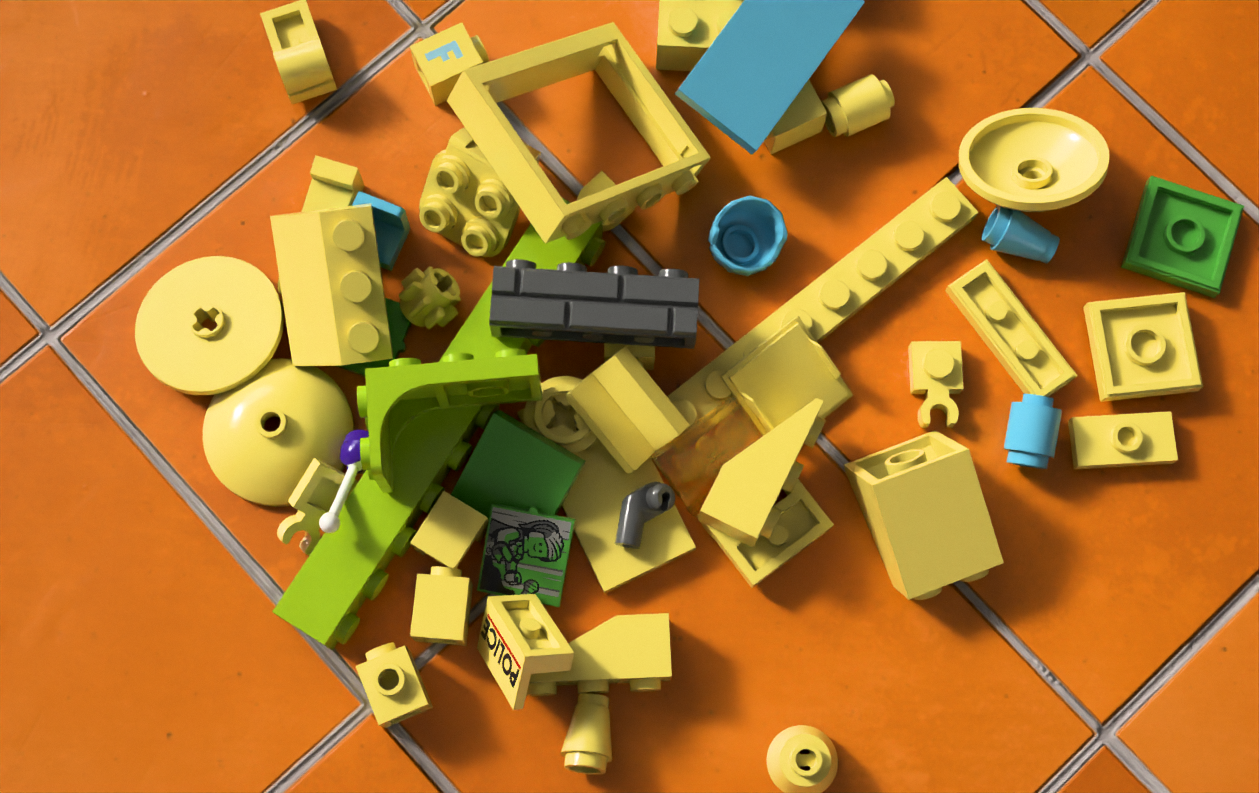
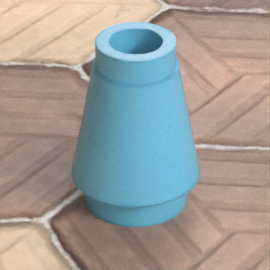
M998 205L990 214L982 233V241L989 243L990 249L993 251L1035 261L1039 260L1046 264L1054 256L1060 241L1058 236L1051 234L1049 230L1023 212Z

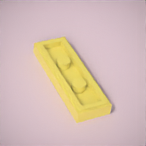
M987 259L948 285L945 290L1024 394L1050 397L1077 377L1074 370Z

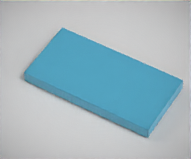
M744 0L674 94L746 151L753 154L764 142L865 1Z

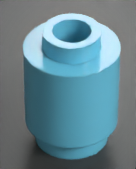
M1023 394L1022 402H1011L1004 450H1008L1007 463L1047 469L1049 458H1054L1062 416L1061 409L1053 408V398Z

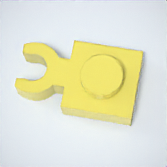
M911 341L908 346L910 394H925V401L918 411V423L921 428H927L931 421L930 410L940 409L946 415V427L953 428L957 423L959 411L956 403L949 398V394H960L963 390L961 341Z
M314 457L288 500L291 506L298 511L296 515L289 516L282 521L277 530V537L283 543L288 544L297 531H305V537L299 547L305 554L310 555L320 540L319 520L323 514L329 512L346 474ZM356 479L352 484V487L348 493L347 498L349 497V495L358 483Z

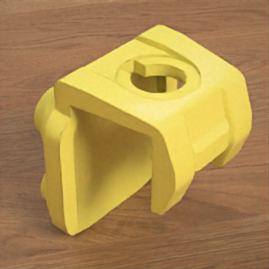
M464 127L451 136L447 148L438 153L433 159L420 198L419 216L422 225L427 230L435 233L438 232L461 245L469 254L493 257L499 254L508 244L521 208ZM525 144L537 163H539L541 152Z

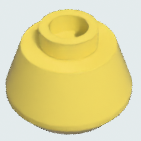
M797 725L783 730L773 739L767 752L766 762L769 776L773 783L784 793H822L831 785L837 773L838 756L832 741L822 731L811 726ZM808 750L809 754H800V751ZM800 767H810V770L805 771L800 769Z

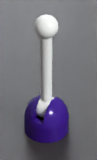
M353 430L349 432L341 446L340 460L343 464L347 465V472L329 512L323 514L319 520V526L325 533H334L339 529L340 519L338 516L356 475L364 474L366 471L362 468L360 457V438L369 437V432L366 430Z

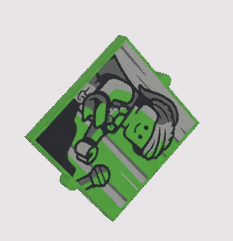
M492 503L477 591L500 596L536 594L542 604L560 607L576 519L539 512L537 506H532L528 510Z

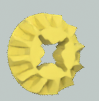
M558 376L541 383L542 400L526 402L524 410L525 425L573 454L589 450L598 438L578 413L574 415V422L578 432L575 433L572 428L569 429L564 424L548 429L556 419L552 401L554 400L558 406L561 405L566 411L570 410L573 407L567 401L566 394L582 381V379L572 376Z

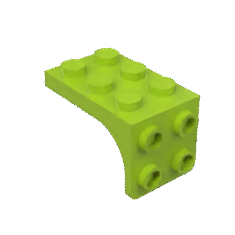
M504 349L497 351L495 358L474 359L472 354L454 353L443 356L442 362L421 364V360L417 358H398L391 360L389 367L366 368V385L357 386L360 418H365L366 428L369 432V437L360 438L363 470H368L369 479L375 480L383 493L394 492V447L400 433L416 417L437 409L542 400L537 354L527 355V351L524 349Z

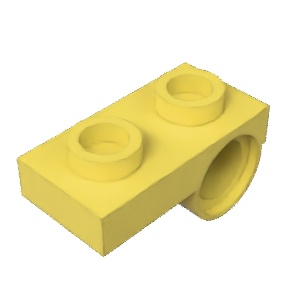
M299 0L260 13L273 50L276 65L291 104L338 90L306 0Z

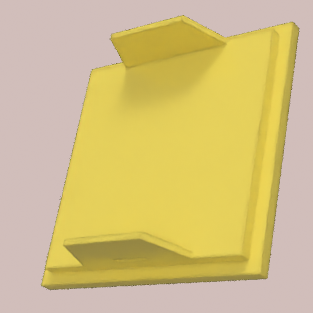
M799 316L788 322L720 376L762 436L816 398L824 401L817 415L824 419L853 396L841 378V373L823 347L816 342Z

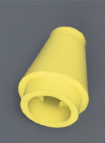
M592 693L578 695V702L560 753L565 757V769L583 774L606 773L607 762L613 760L608 697Z

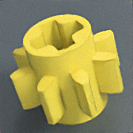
M429 266L422 272L416 268L401 281L405 289L398 295L400 298V308L404 316L414 325L419 327L426 326L427 329H431L435 324L444 327L459 314L454 306L461 301L459 297L460 289L456 280L445 270L433 269V267Z

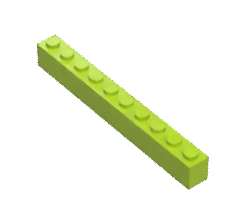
M562 197V199L564 200V202H565L566 204L571 203V202H569L568 200H566V199H564V198ZM602 221L591 225L588 230L574 239L567 240L563 236L546 244L533 225L530 224L502 267H506V262L514 259L532 261L536 263V269L557 270L558 264L568 262L582 265L587 264L591 267L599 258L606 243L602 239ZM491 282L443 356L454 353L472 354L474 359L495 358L497 351L524 349L528 352L532 344L539 347L544 340L493 337L491 335L489 326L492 297ZM500 404L437 409L421 414L413 419L400 433L394 447V492L383 493L376 481L369 479L368 470H366L341 509L338 516L340 519L339 529L334 533L323 534L272 612L331 650L334 649L338 642L344 645L353 635L360 622V618L356 616V613L366 598L374 600L381 592L389 577V574L384 571L395 554L402 557L411 546L410 542L417 533L413 526L423 511L428 514L430 513L442 492L445 491V488L441 486L443 480L451 469L457 472L463 466L473 447L468 442L478 427L486 428L493 413L499 409Z

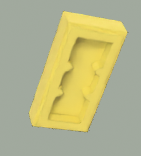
M1171 411L1072 417L1068 421L1074 470L1173 464L1178 461Z

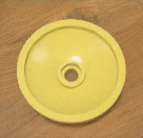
M1020 108L992 115L969 130L963 138L959 149L960 173L966 184L974 192L998 206L1024 212L1052 211L1081 201L1099 188L1107 175L1109 166L1108 145L1095 127L1072 114L1046 108Z
M271 359L256 376L235 389L214 395L206 411L203 424L205 455L216 477L237 496L264 506L291 505L288 502L290 496L314 457L341 472L343 471L345 464L340 460V450L346 435L354 430L353 414L341 388L325 372L315 366H293L292 359ZM270 417H279L281 419L279 428L272 432L265 431L264 424L266 420Z

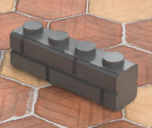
M521 259L507 261L506 267L494 266L489 326L493 337L694 349L699 279L688 278L689 274L684 270L663 269L658 272V276L638 275V270L633 267L612 266L608 268L607 273L587 272L585 265L570 262L558 264L557 270L536 269V263Z

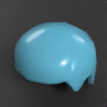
M746 196L731 201L717 214L709 230V249L714 260L728 272L750 276L766 270L768 266L776 261L784 243L787 241L788 231L782 212L769 200Z

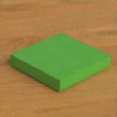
M1150 176L1143 190L1121 268L1215 298L1221 291L1244 205Z
M497 410L489 420L451 495L485 515L488 520L492 503L528 510L532 506H537L539 512L557 515L586 461L503 411Z

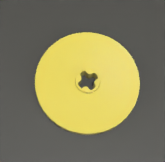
M225 256L194 259L166 273L153 285L145 296L139 308L135 324L137 350L147 369L167 387L191 395L223 393L235 389L256 376L271 360L278 348L283 333V306L271 281L263 272L250 263ZM207 318L210 321H216L218 325L213 331L203 328L201 325Z

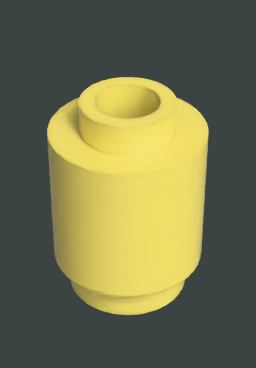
M873 74L829 92L828 98L821 101L827 111L824 124L833 137L841 134L849 137L889 119L891 116L890 107L895 105L894 96L889 84L884 79L879 81Z

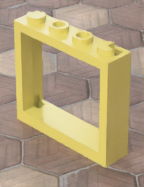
M614 22L465 69L447 99L453 111L545 244L563 236L567 240L574 239L588 230L591 225L603 221L605 224H611L625 215L629 209L640 206L642 210L647 209L659 202L664 195L675 191L677 195L686 193L699 182L696 176L711 158ZM595 70L663 167L566 204L496 103Z

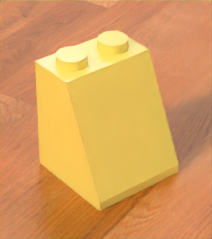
M934 430L843 465L891 583L908 600L912 598L915 600L932 598L942 591L943 586L959 580L970 582L981 579L989 573L990 568L1004 563L972 457L967 447Z

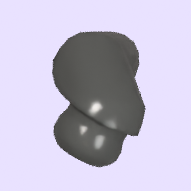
M651 482L623 499L615 540L616 545L633 549L640 548L644 523L673 507L675 493L671 486L660 482Z

